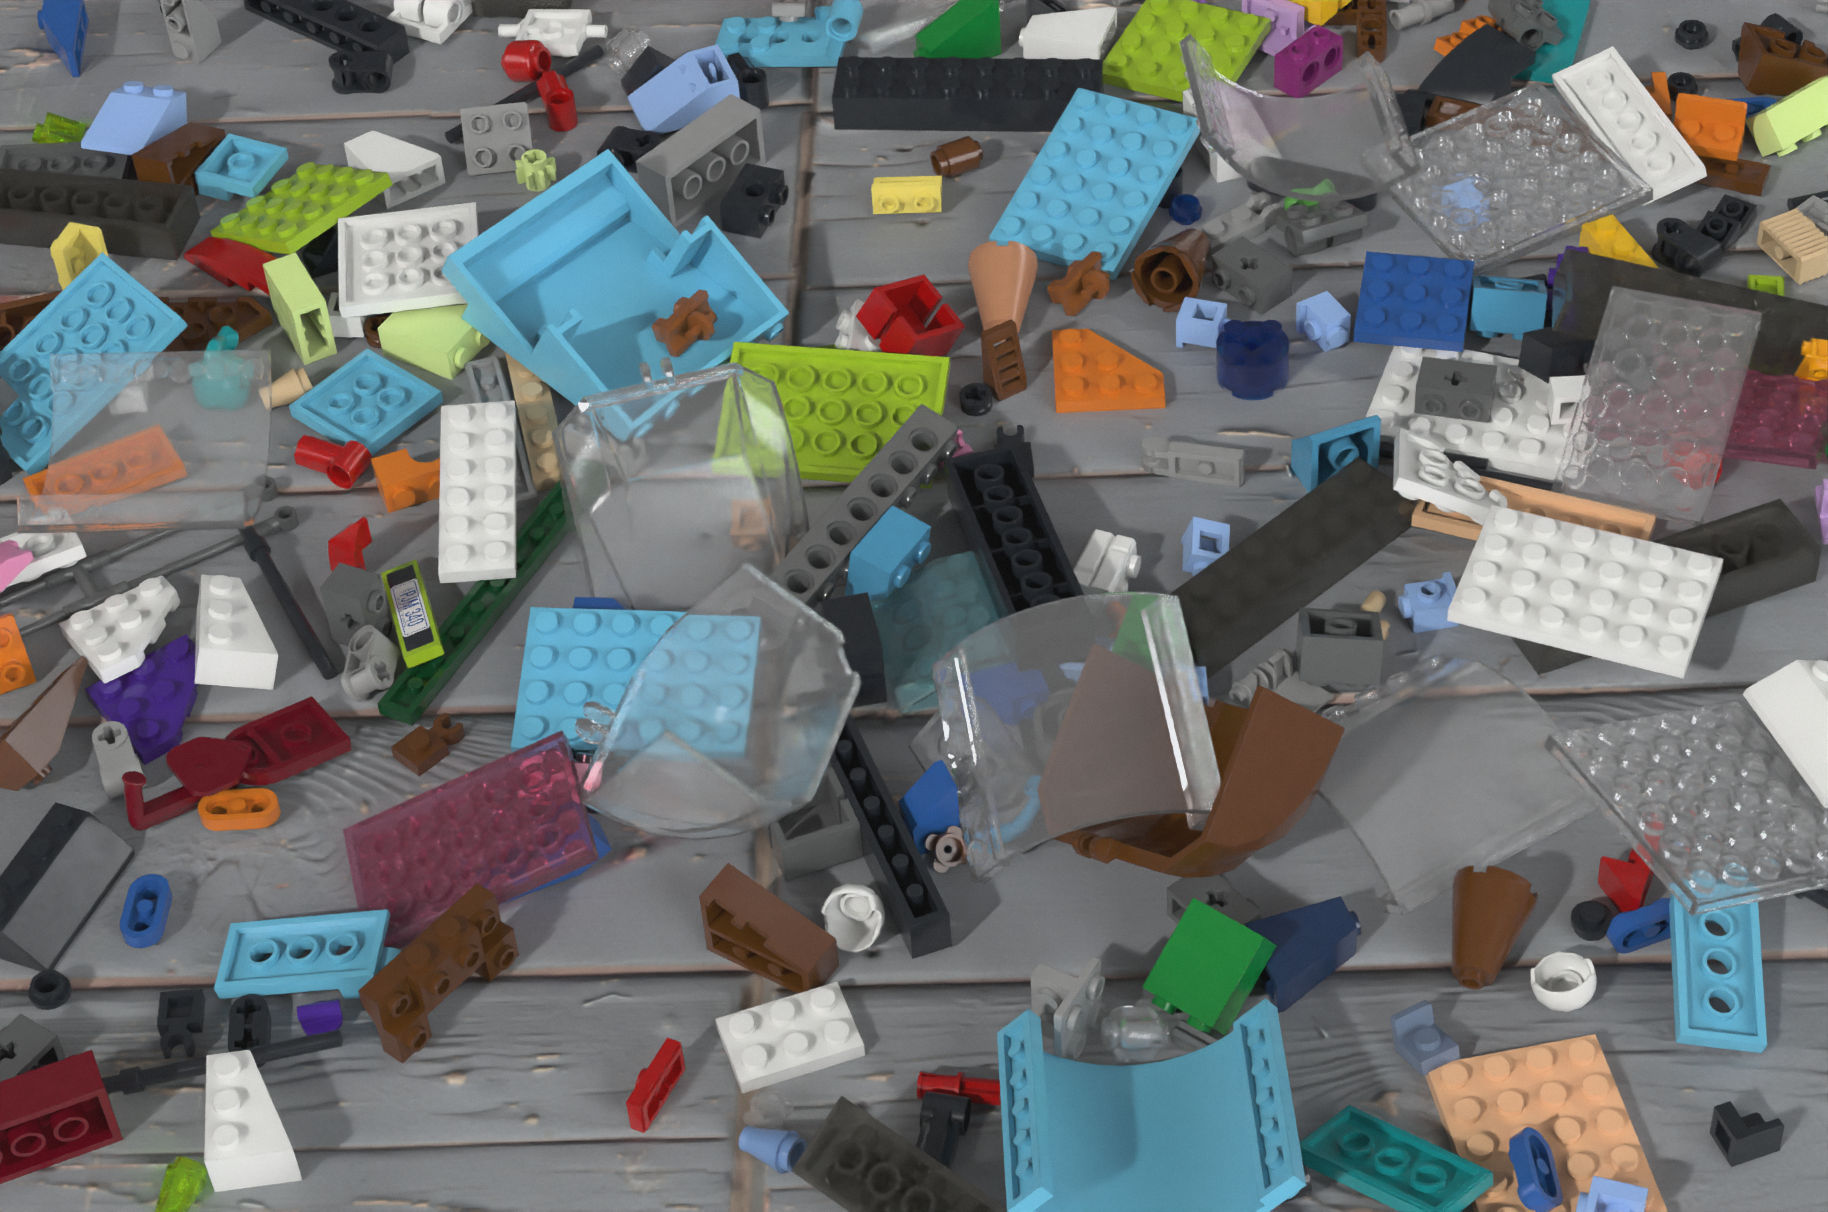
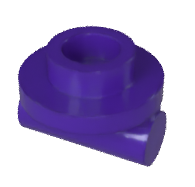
M340 999L317 1001L312 1004L297 1006L298 1021L301 1024L302 1030L308 1036L339 1030L343 1024Z

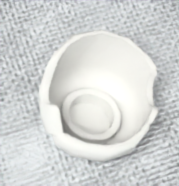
M847 883L833 889L821 910V915H823L825 922V931L836 938L837 948L843 951L857 953L870 948L880 935L885 922V911L879 895H876L874 890L860 884Z
M1558 951L1543 957L1530 971L1531 987L1535 997L1550 1010L1569 1012L1582 1008L1591 1000L1596 990L1597 977L1592 961L1589 958L1584 959L1576 953Z

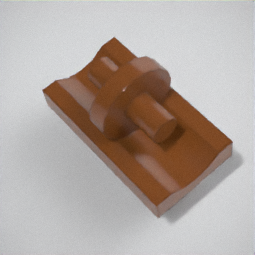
M1092 251L1082 261L1074 260L1068 266L1067 275L1062 280L1054 279L1047 286L1052 303L1062 304L1066 316H1075L1093 298L1100 300L1109 294L1110 276L1106 271L1101 270L1102 256L1100 252Z
M699 289L690 298L681 297L674 304V313L668 319L659 318L652 324L656 340L666 344L670 356L679 357L697 339L707 341L714 335L713 324L718 319L709 306L707 291Z

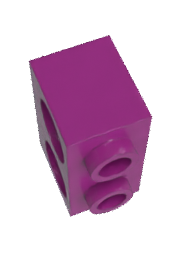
M1316 25L1275 54L1274 87L1301 100L1342 70L1343 37L1327 28Z

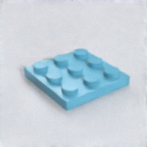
M367 348L290 404L289 409L293 418L336 444L344 446L347 441H357L363 444L373 456L442 404L443 397L440 390Z

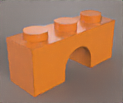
M406 448L371 458L376 484L388 513L439 498L440 458L431 462H417L409 456Z

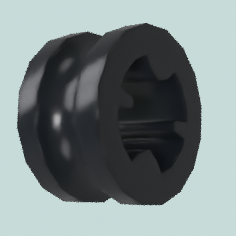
M968 384L959 393L961 410L969 416H983L990 412L993 407L991 389L985 384ZM978 398L979 402H974L973 399Z

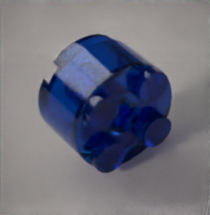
M1230 320L1224 324V330L1219 334L1216 341V377L1222 389L1224 386L1232 391V396L1238 399L1254 401L1270 398L1273 396V391L1281 386L1282 390L1286 387L1289 381V339L1282 330L1280 322L1276 320H1266L1264 322Z

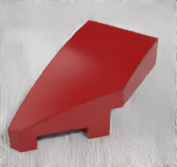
M361 517L355 523L349 524L328 540L331 571L339 563L366 570L362 550L372 543L368 521L365 517Z

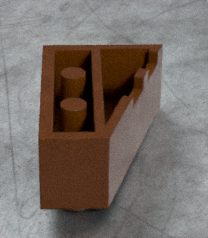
M188 122L132 154L145 207L181 216L199 194L194 173L210 156L215 147L226 137L224 129Z
M730 863L725 865L700 894L699 900L707 950L796 993L823 986L839 966L836 938Z

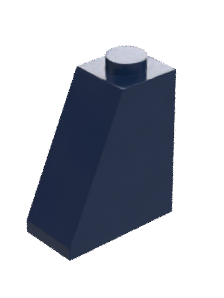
M1341 896L1246 923L1247 928L1277 945L1261 972L1259 979L1271 1003L1277 1007L1278 1013L1287 1010L1356 954L1357 936L1361 935V926L1355 911H1348Z

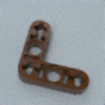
M1351 0L1342 8L1344 9L1343 11H1338L1323 24L1356 25V56L1361 63L1377 65L1386 59L1387 11L1385 0ZM1365 29H1377V30H1375V31H1369V30H1365ZM1368 45H1375V49H1369Z

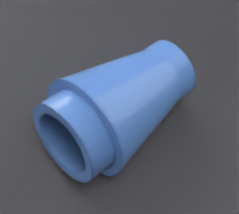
M748 1125L742 1130L738 1144L741 1151L751 1154L781 1174H785L788 1171L792 1173L798 1171L806 1157L807 1143L805 1139L800 1138L796 1131L756 1128Z

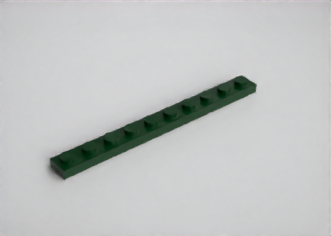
M578 457L516 533V578L479 580L474 584L438 628L445 654L412 668L407 667L377 703L381 715L411 726L416 723L610 481L612 474L609 466L582 457Z

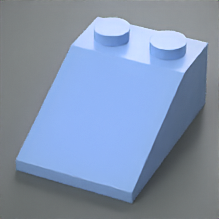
M140 81L124 82L123 86L109 94L82 139L81 148L126 155L136 153L187 124L186 92L173 90V86L170 85L146 87Z

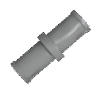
M1414 0L1411 5L1389 12L1390 25L1394 30L1398 31L1416 23L1420 25L1429 23L1431 18L1451 13L1454 10V0Z

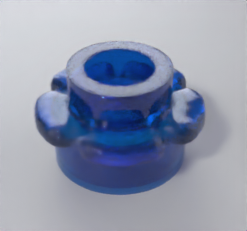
M1181 194L1172 200L1168 213L1175 222L1186 226L1198 221L1202 216L1201 212L1203 209L1196 196Z

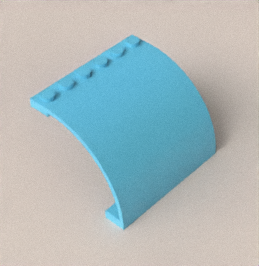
M1265 998L1233 1022L1234 1031L1202 1049L1160 1062L1121 1066L1077 1062L1044 1052L1041 1018L1030 1009L1019 1015L997 1032L1007 1212H1270L1285 1200L1293 1198L1306 1186L1277 1007Z

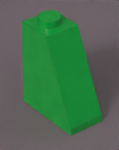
M999 0L958 1L915 35L916 49L913 52L914 57L992 58L1001 55Z

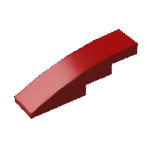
M209 236L183 254L185 260L229 288L237 283L249 292L257 287L270 296L263 264L278 258L267 252L228 238Z

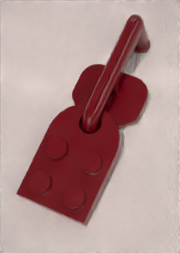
M312 696L234 729L224 739L211 737L194 738L175 746L166 756L168 768L183 785L182 787L144 802L142 788L146 784V777L136 771H128L122 775L128 821L135 830H146L197 808L203 797L211 796L224 790L236 789L241 784L262 786L277 783L351 751V740Z

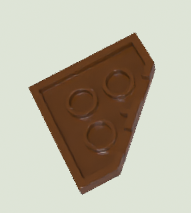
M157 297L188 325L161 352L185 373L194 369L199 359L205 356L209 341H211L212 337L218 335L223 326H229L239 335L238 343L273 324L271 313L252 297H237L236 302H218L217 297H189L187 302H170L168 297Z

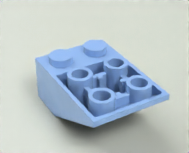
M717 44L686 52L627 97L643 131H652L660 136L667 132L682 129L730 94L740 98L738 80Z

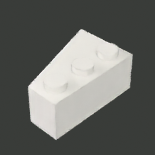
M201 574L196 618L195 684L273 690L278 653L241 579L225 575Z
M250 1050L206 1056L204 1162L214 1192L302 1181L294 1150Z

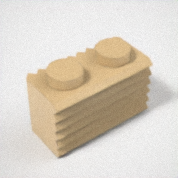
M1798 208L1759 223L1756 244L1799 285H1802L1804 282L1808 283L1809 280L1813 281L1816 277L1819 279L1822 275L1825 276L1828 273V236H1824V233L1820 232L1819 228H1816L1812 219L1803 216L1802 212L1799 213Z

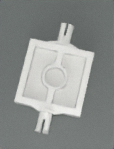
M529 9L525 18L520 23L499 24L498 34L500 38L516 37L515 41L538 40L549 50L551 56L567 58L578 56L586 39L607 38L608 28L606 24L591 25L592 15L590 9Z

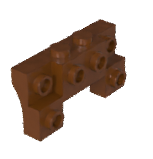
M476 883L358 990L361 1003L378 1030L383 1051L402 1064L415 1052L423 1049L432 1037L427 1015L475 971L491 982L501 971L508 969L516 957L519 956L514 929L501 921L496 895Z

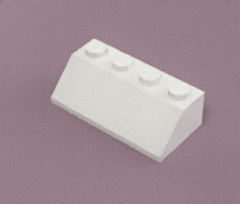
M1796 660L1748 687L1743 695L1824 808H1828V661Z

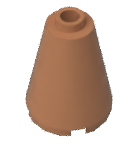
M989 241L977 246L970 253L968 271L983 330H988L1012 319L1016 323L1019 334L1038 272L1037 256L1028 246L1016 241H1008V246H997V241Z

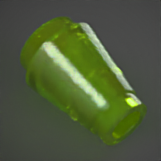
M183 1156L176 1157L173 1164H168L166 1167L154 1212H187L207 1185L205 1177L208 1171L206 1167L193 1159Z

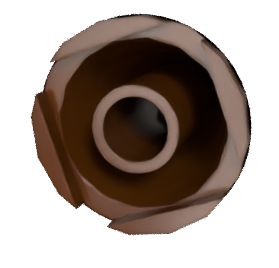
M1186 229L1145 249L1138 255L1134 262L1131 280L1135 292L1144 303L1149 306L1154 304L1163 308L1162 311L1169 313L1180 311L1185 297L1196 298L1211 248L1208 237L1200 230Z
M1475 865L1458 870L1452 884L1451 972L1458 979L1460 985L1469 989L1479 990L1483 986H1489L1494 982L1535 909L1538 894L1537 892L1532 894L1530 892L1532 884L1512 871L1495 866H1487L1486 873L1473 872Z

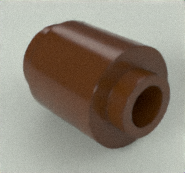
M966 136L939 145L935 151L931 152L930 159L937 176L951 178L978 169L980 167V160L983 159V151L978 141H973L970 136Z

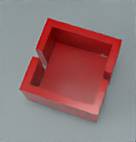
M925 274L875 287L856 315L874 340H881L878 346L884 353L941 357L947 355L966 327L947 303L941 305L927 328L924 326L943 298Z

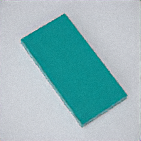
M1542 0L1543 9L1557 19L1556 25L1564 34V37L1557 46L1544 42L1535 51V64L1512 78L1554 84L1553 74L1574 65L1591 0Z
M1351 1105L1345 1107L1299 1142L1302 1161L1305 1166L1399 1212H1460L1493 1186L1492 1171Z

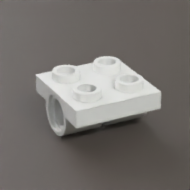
M394 0V11L387 19L405 26L407 35L442 44L475 10L474 0Z

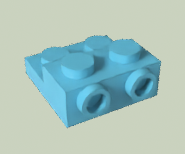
M228 134L194 173L199 194L224 201H229L234 194L251 198L257 197L289 159L287 148Z

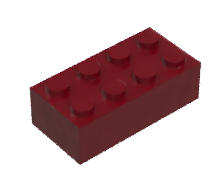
M92 1050L69 1056L63 1060L35 1070L26 1071L21 1075L0 1082V1184L123 1140L111 1100Z

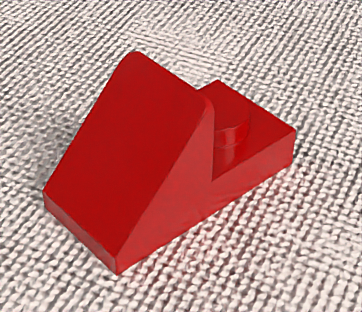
M1644 834L1640 849H1631L1628 862L1606 856L1600 858L1598 884L1620 913L1625 911L1631 912L1644 906L1658 863L1660 837Z

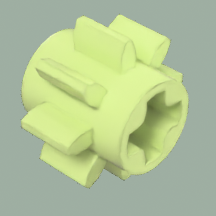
M528 150L522 155L521 160L515 161L517 183H525L527 189L531 191H543L550 186L551 181L557 180L555 158H547L546 153L542 150Z

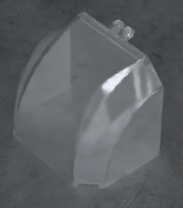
M665 357L661 358L660 362L661 371L665 378L652 381L650 367L647 362L638 364L643 383L584 396L552 432L569 536L588 597L614 598L626 610L718 612L751 604L755 591L810 530L797 458L775 382L735 362L674 375L670 358Z
M744 561L664 632L631 677L615 712L598 702H585L583 714L586 718L577 719L575 732L578 734V737H582L588 744H598V748L577 789L582 804L619 824L654 836L696 841L740 835L770 825L803 808L814 798L862 683L858 672L851 671L842 649V645L846 642L842 631Z

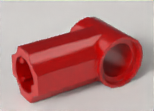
M555 70L544 72L542 77L536 81V85L547 113L549 127L557 132L572 130L578 124L574 93L568 88L564 75L557 74Z
M303 435L299 439L296 452L294 453L297 465L325 473L331 482L344 489H349L372 464L371 458H373L371 452L357 441L350 440L342 446L307 435Z

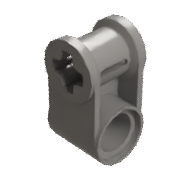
M365 625L350 640L346 665L341 678L346 694L352 700L358 702L368 698L370 692L376 689L384 690L392 686L401 651L396 644L373 625Z
M108 721L94 729L92 743L99 762L98 769L107 797L111 799L124 795L122 775L125 772L136 771L142 774L143 772L137 753L134 754L125 726L120 722Z

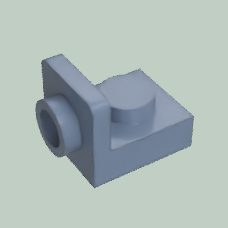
M1426 1000L1391 1016L1390 1021L1395 1051L1421 1075L1425 1076L1432 1070L1460 1059L1459 1045L1435 1025L1432 1005Z

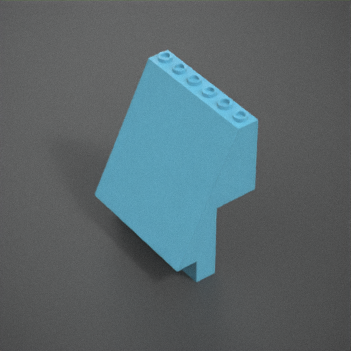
M609 149L450 254L441 270L468 303L461 317L464 321L621 441L631 434L642 435L653 425L651 420L660 414L665 418L680 405L678 400L685 395L690 399L706 387L705 381L714 376L717 380L726 374L729 370L734 342L759 343L764 338L770 342L785 329L782 323L789 315V311L708 215L701 219L693 234H690L687 230L679 234ZM699 289L707 291L709 306L718 319L713 324L714 335L707 341L697 339L679 357L670 356L666 344L656 340L652 324L659 318L668 319L674 313V304L681 297L690 298Z

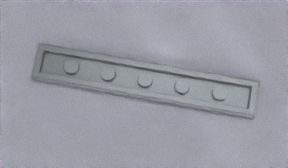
M499 356L474 360L464 364L474 403L511 401ZM516 420L517 511L539 506Z

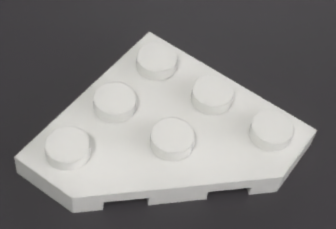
M1402 428L1399 429L1394 440L1393 490L1398 491L1400 495L1410 500L1421 499L1430 502L1441 511L1447 513L1458 512L1469 516L1480 525H1484L1492 505L1507 508V498L1498 490H1491L1490 493L1485 490L1479 483L1481 477L1462 461H1455L1453 464L1443 454L1445 448L1436 440Z
M161 575L157 578L144 580L138 587L123 594L110 596L104 603L89 610L79 611L73 614L70 619L59 623V626L66 640L80 656L83 655L88 660L87 664L105 684L141 666L146 658L143 651L148 644H155L166 626L164 618L168 612L177 609L180 599L176 589Z

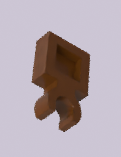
M443 713L434 720L431 729L427 730L420 725L391 747L393 758L420 777L449 755L447 745L456 744L464 738L463 724L458 723L453 728L448 729L452 726L450 716L447 713Z

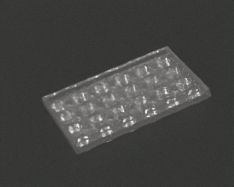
M1612 286L1551 492L1656 516L1659 519L1702 527L1761 324V312Z

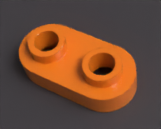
M266 788L224 790L217 794L203 797L198 804L201 823L205 828L212 831L262 829L274 824L281 814L277 795L272 790Z

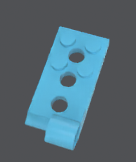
M834 0L831 6H815V17H799V20L794 22L780 21L779 18L771 16L762 18H724L715 45H719L726 60L728 55L739 52L741 56L748 57L754 67H837L838 58L842 57L846 42L852 40L857 34L863 15V6L859 0Z
M1708 880L1705 886L1673 882L1671 885L1669 913L1676 1043L1762 1053L1767 1046L1758 892H1754L1752 885ZM1705 923L1721 925L1725 935L1716 936L1711 934L1706 929ZM1707 960H1719L1725 965L1727 973L1718 974L1713 972L1708 967ZM1716 997L1724 1000L1729 1006L1730 1012L1721 1013L1714 1010L1709 1003V998Z
M388 909L231 923L214 990L219 999L240 998L248 994L263 996L339 989L344 999L360 998L358 990L401 952V950L396 948L384 947L391 914ZM352 946L347 953L335 955L341 948ZM305 950H312L311 953L306 957L296 959L300 957ZM273 953L271 957L263 962H258L265 956V954Z

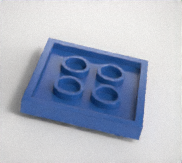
M1366 251L1353 342L1463 352L1474 261Z

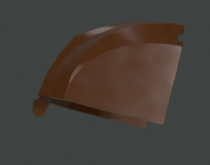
M1093 645L1038 788V795L1049 838L1071 844L1077 854L1089 859H1096L1105 864L1118 859L1153 871L1182 878L1211 877L1235 870L1258 850L1285 837L1305 815L1324 781L1345 728L1258 685L1249 709L1226 704L1216 700L1214 707L1184 697L1185 688L1177 686L1099 646Z

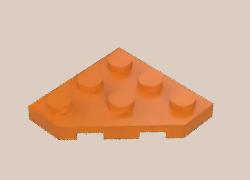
M1088 328L1052 330L1056 413L1165 408L1164 377L1161 371Z

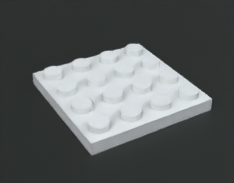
M476 202L338 218L339 310L341 318L468 304L441 270L450 254L479 236Z

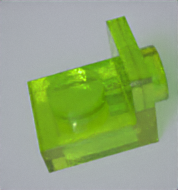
M47 112L44 124L37 122L31 141L38 144L81 142L86 124Z

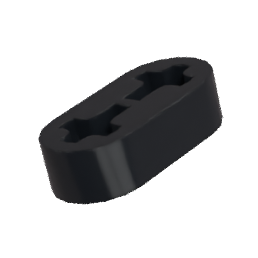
M248 994L236 999L231 1005L228 1029L229 1052L246 1049L247 1041L254 1042L252 1047L271 1043L272 1020L267 1001L257 994ZM254 1012L252 1024H246L245 1019H248L249 1013ZM266 1062L256 1064L258 1069L262 1067Z

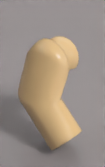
M1380 591L1370 592L1361 605L1360 611H1373L1380 614L1386 604L1385 595ZM1380 620L1383 640L1385 641L1389 635L1388 628L1390 624L1386 620Z

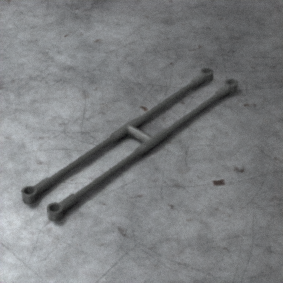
M269 476L260 477L255 480L253 487L230 496L229 500L110 551H100L79 560L73 566L61 568L44 575L42 580L0 597V607L44 588L51 589L75 579L85 598L62 607V611L20 628L19 632L21 638L62 620H68L79 611L89 610L100 605L110 596L123 594L136 588L144 580L157 578L161 575L163 577L239 545L245 542L241 534L129 582L124 580L101 591L89 575V572L110 564L112 559L233 508L236 510L257 500L262 502L272 501L278 495L275 480ZM283 506L275 511L273 517L253 526L258 535L264 537L278 530L283 532L296 529L299 521L295 508Z

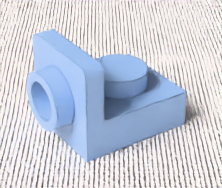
M1593 1176L1589 1193L1580 1191L1576 1212H1645L1648 1188Z

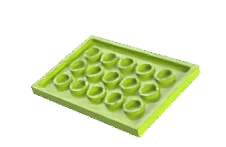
M734 342L711 461L712 472L852 483L921 404L943 417L950 372V357ZM933 480L927 486L922 483L919 488L932 489Z

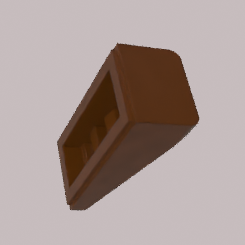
M1010 319L981 332L983 384L991 389L992 396L997 401H1002L1026 390V372L1016 323ZM1005 339L1006 342L994 346L995 343H998Z

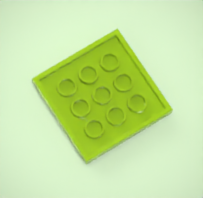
M1145 0L1103 61L1104 84L1183 102V91L1199 86L1216 84L1225 91L1230 92L1271 30V19L1192 0Z
M308 162L299 166L296 169L297 173L290 178L275 182L271 186L272 190L265 195L257 196L247 201L246 207L238 213H232L223 217L220 220V225L210 232L213 237L228 238L251 245L260 250L292 254L338 223V218L347 217L393 184L388 173Z

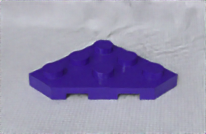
M186 634L146 655L139 668L105 684L100 680L85 688L88 700L107 722L116 721L125 726L134 753H137L138 758L144 765L166 754L175 746L180 745L184 721L186 717H190L198 695L196 689L198 684H195L196 644Z

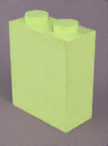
M296 252L264 263L263 268L275 318L303 364L307 365L337 354L326 301Z
M468 304L438 306L392 313L378 327L383 355L453 380L465 368L464 364L470 362L483 347L489 344L490 340L461 318Z

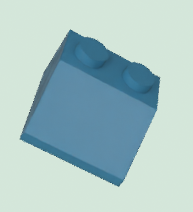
M1473 274L1469 330L1476 331V335L1481 337L1493 338L1497 337L1498 333L1512 334L1513 339L1522 340L1524 332L1543 329L1547 302V290L1544 280Z
M1374 415L1292 440L1291 469L1310 496L1378 474L1380 417Z
M892 505L850 553L845 596L868 592L870 601L886 599L896 587L902 588L910 576L911 569L916 563L922 564L931 551L932 545L928 543L931 526Z

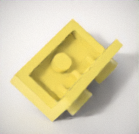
M942 176L874 177L871 186L873 214L942 212Z
M69 222L50 247L51 257L54 260L62 290L102 252L108 256L102 231L99 227Z

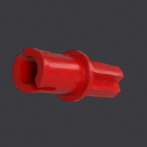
M920 1071V1075H918L917 1099L923 1100L924 1094L928 1090L971 1097L972 1103L1001 1105L1000 1080L966 1077L965 1072L961 1071L957 1075Z

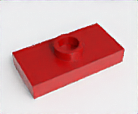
M667 1037L649 1067H645L640 1071L635 1089L626 1101L631 1129L642 1133L648 1130L686 1070L681 1042Z

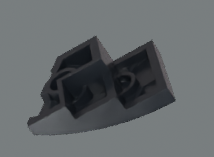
M1485 24L1451 50L1436 65L1417 90L1498 107L1510 99L1512 77L1535 64L1536 52L1491 25Z

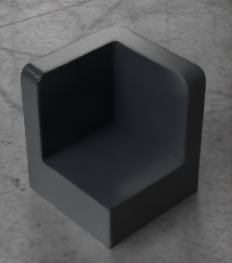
M1731 1101L1714 1106L1710 1135L1730 1166L1734 1167L1780 1151L1785 1126L1779 1118L1765 1122L1757 1112L1741 1117Z

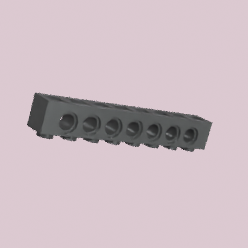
M921 404L754 593L750 614H762L763 623L786 638H789L797 627L805 628L811 620L817 604L821 603L822 600L830 599L835 590V584L840 578L843 580L847 579L852 550L892 505L898 509L902 507L905 509L909 508L915 500L918 488L922 483L927 486L935 477L938 465L945 459L953 457L958 447V444L954 441L959 426Z

